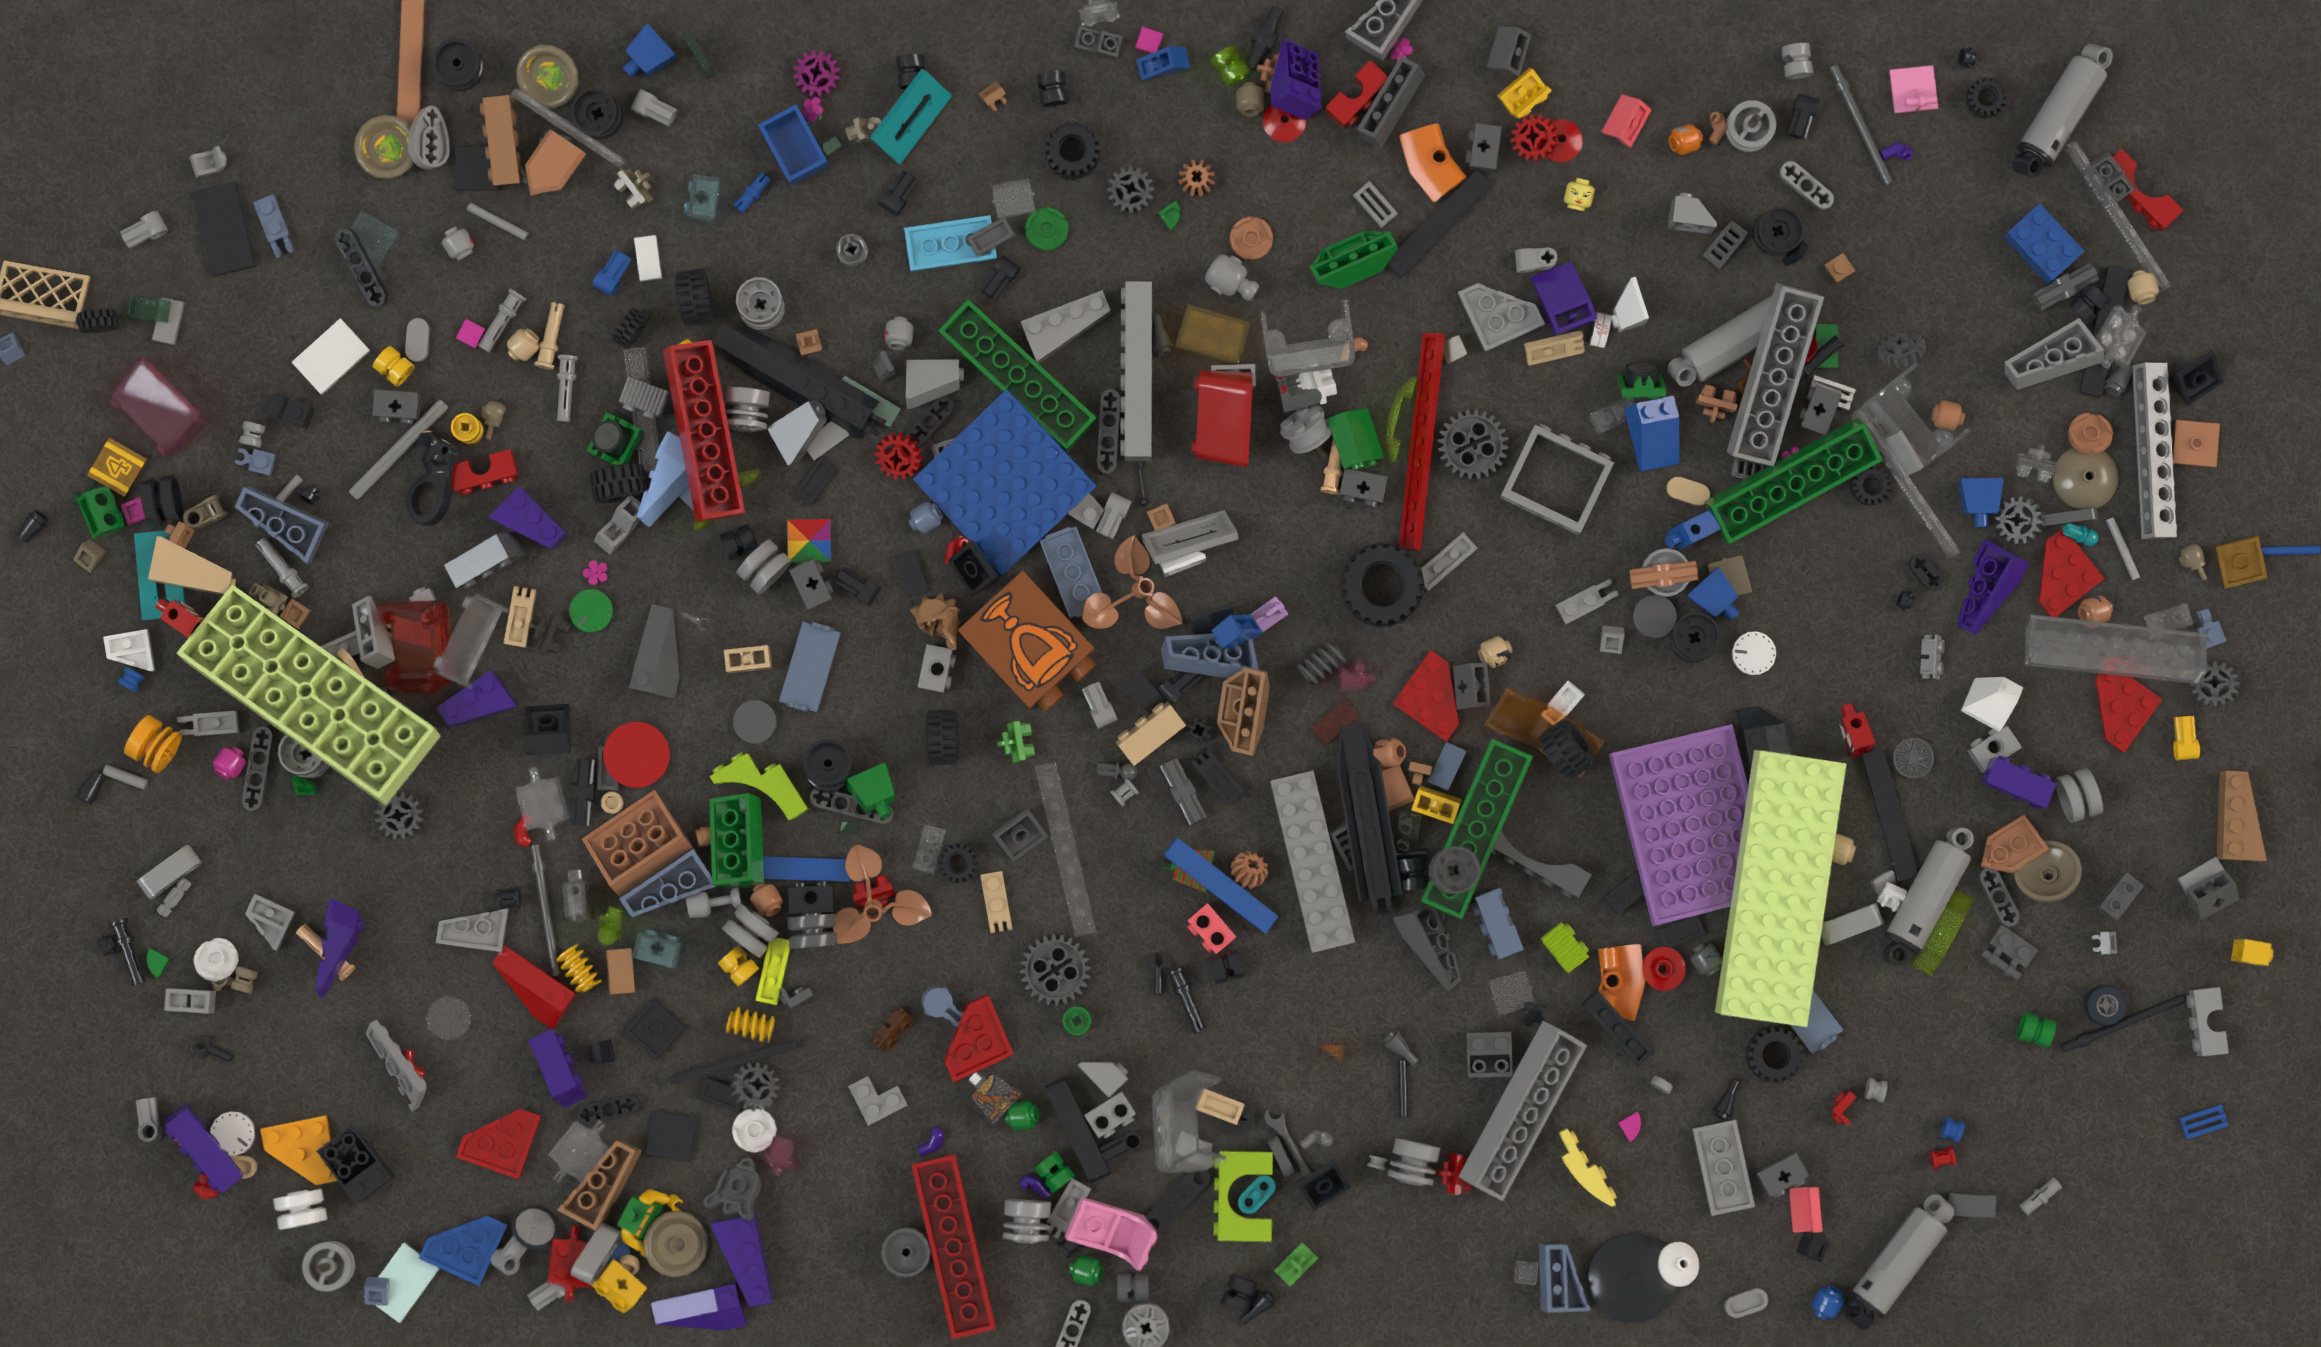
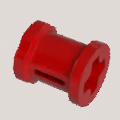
M1952 1146L1936 1152L1933 1150L1929 1151L1931 1165L1934 1170L1944 1165H1956V1157Z

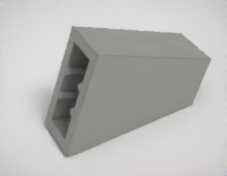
M907 360V409L915 408L959 390L960 381H964V368H960L959 360Z

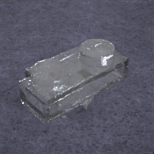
M1089 0L1088 5L1083 6L1084 9H1078L1081 24L1086 26H1092L1096 22L1105 20L1111 22L1120 17L1117 1Z

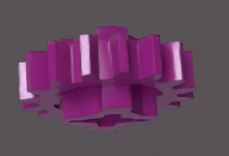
M812 50L811 56L804 53V60L797 59L800 66H794L793 68L794 71L798 72V74L793 75L794 80H800L796 83L797 88L803 86L802 93L806 94L809 91L811 98L814 97L815 93H818L820 98H822L823 92L830 95L829 89H836L837 87L834 82L840 81V77L836 75L841 72L840 68H834L838 64L837 61H831L832 55L830 53L825 57L823 50L819 52V55H816L814 50ZM815 61L810 66H806L808 63ZM824 62L829 65L831 72L824 69ZM819 68L820 73L822 75H818L817 78L814 79L812 73H816V71ZM803 76L810 79V85L804 82ZM823 82H828L824 86L819 87V85Z

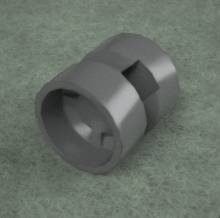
M1117 1273L1118 1302H1130L1132 1299H1135L1136 1302H1149L1148 1273H1136L1134 1276H1131L1130 1273Z

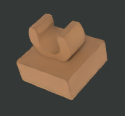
M997 82L978 93L983 102L994 111L997 110L994 104L996 100L1000 99L1004 105L1007 103L1003 97L1006 93Z
M817 329L796 334L801 356L823 351Z
M179 521L176 527L168 524L164 532L171 536L169 541L185 549L195 530Z
M1409 762L1408 771L1414 772L1412 783L1421 785L1423 775L1430 776L1432 766Z

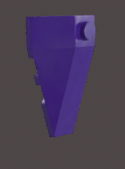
M329 899L325 918L327 939L322 941V955L325 957V960H320L316 986L319 998L325 997L356 944L359 932L362 933L364 928V920L361 919L359 911L335 899Z

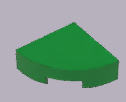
M1174 201L1158 212L1170 231L1175 228L1179 221L1180 209L1177 201Z
M293 776L292 785L296 795H318V786L313 781Z
M150 948L147 954V964L151 973L160 978L170 958Z

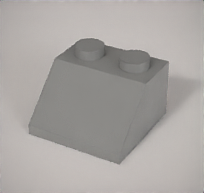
M1680 193L1679 196H1675L1670 206L1668 229L1711 234L1715 230L1717 222L1698 198H1692L1693 195L1688 193Z
M1082 1061L1078 1065L1108 1097L1128 1079L1126 1076L1128 1071L1120 1062L1116 1065L1114 1062Z

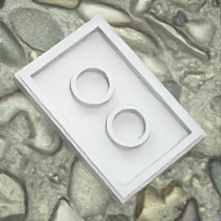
M340 318L293 360L292 363L316 390L323 395L361 361L370 350Z

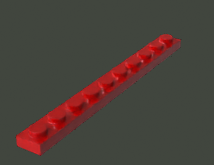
M1423 333L1399 539V547L1406 550H1421L1445 334Z

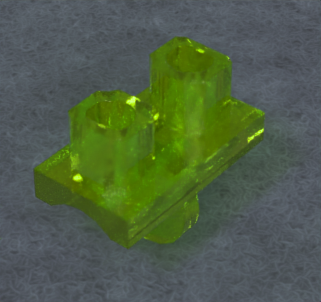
M610 906L606 916H600L597 936L601 944L608 946L615 943L617 938L621 939L623 934L622 910Z

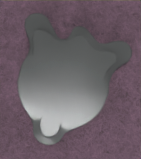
M744 1158L739 1164L735 1165V1168L723 1172L718 1180L715 1191L703 1201L708 1209L724 1204L723 1212L726 1215L739 1213L744 1220H751L753 1218V1204L759 1195L761 1181L756 1171L755 1162L751 1158Z

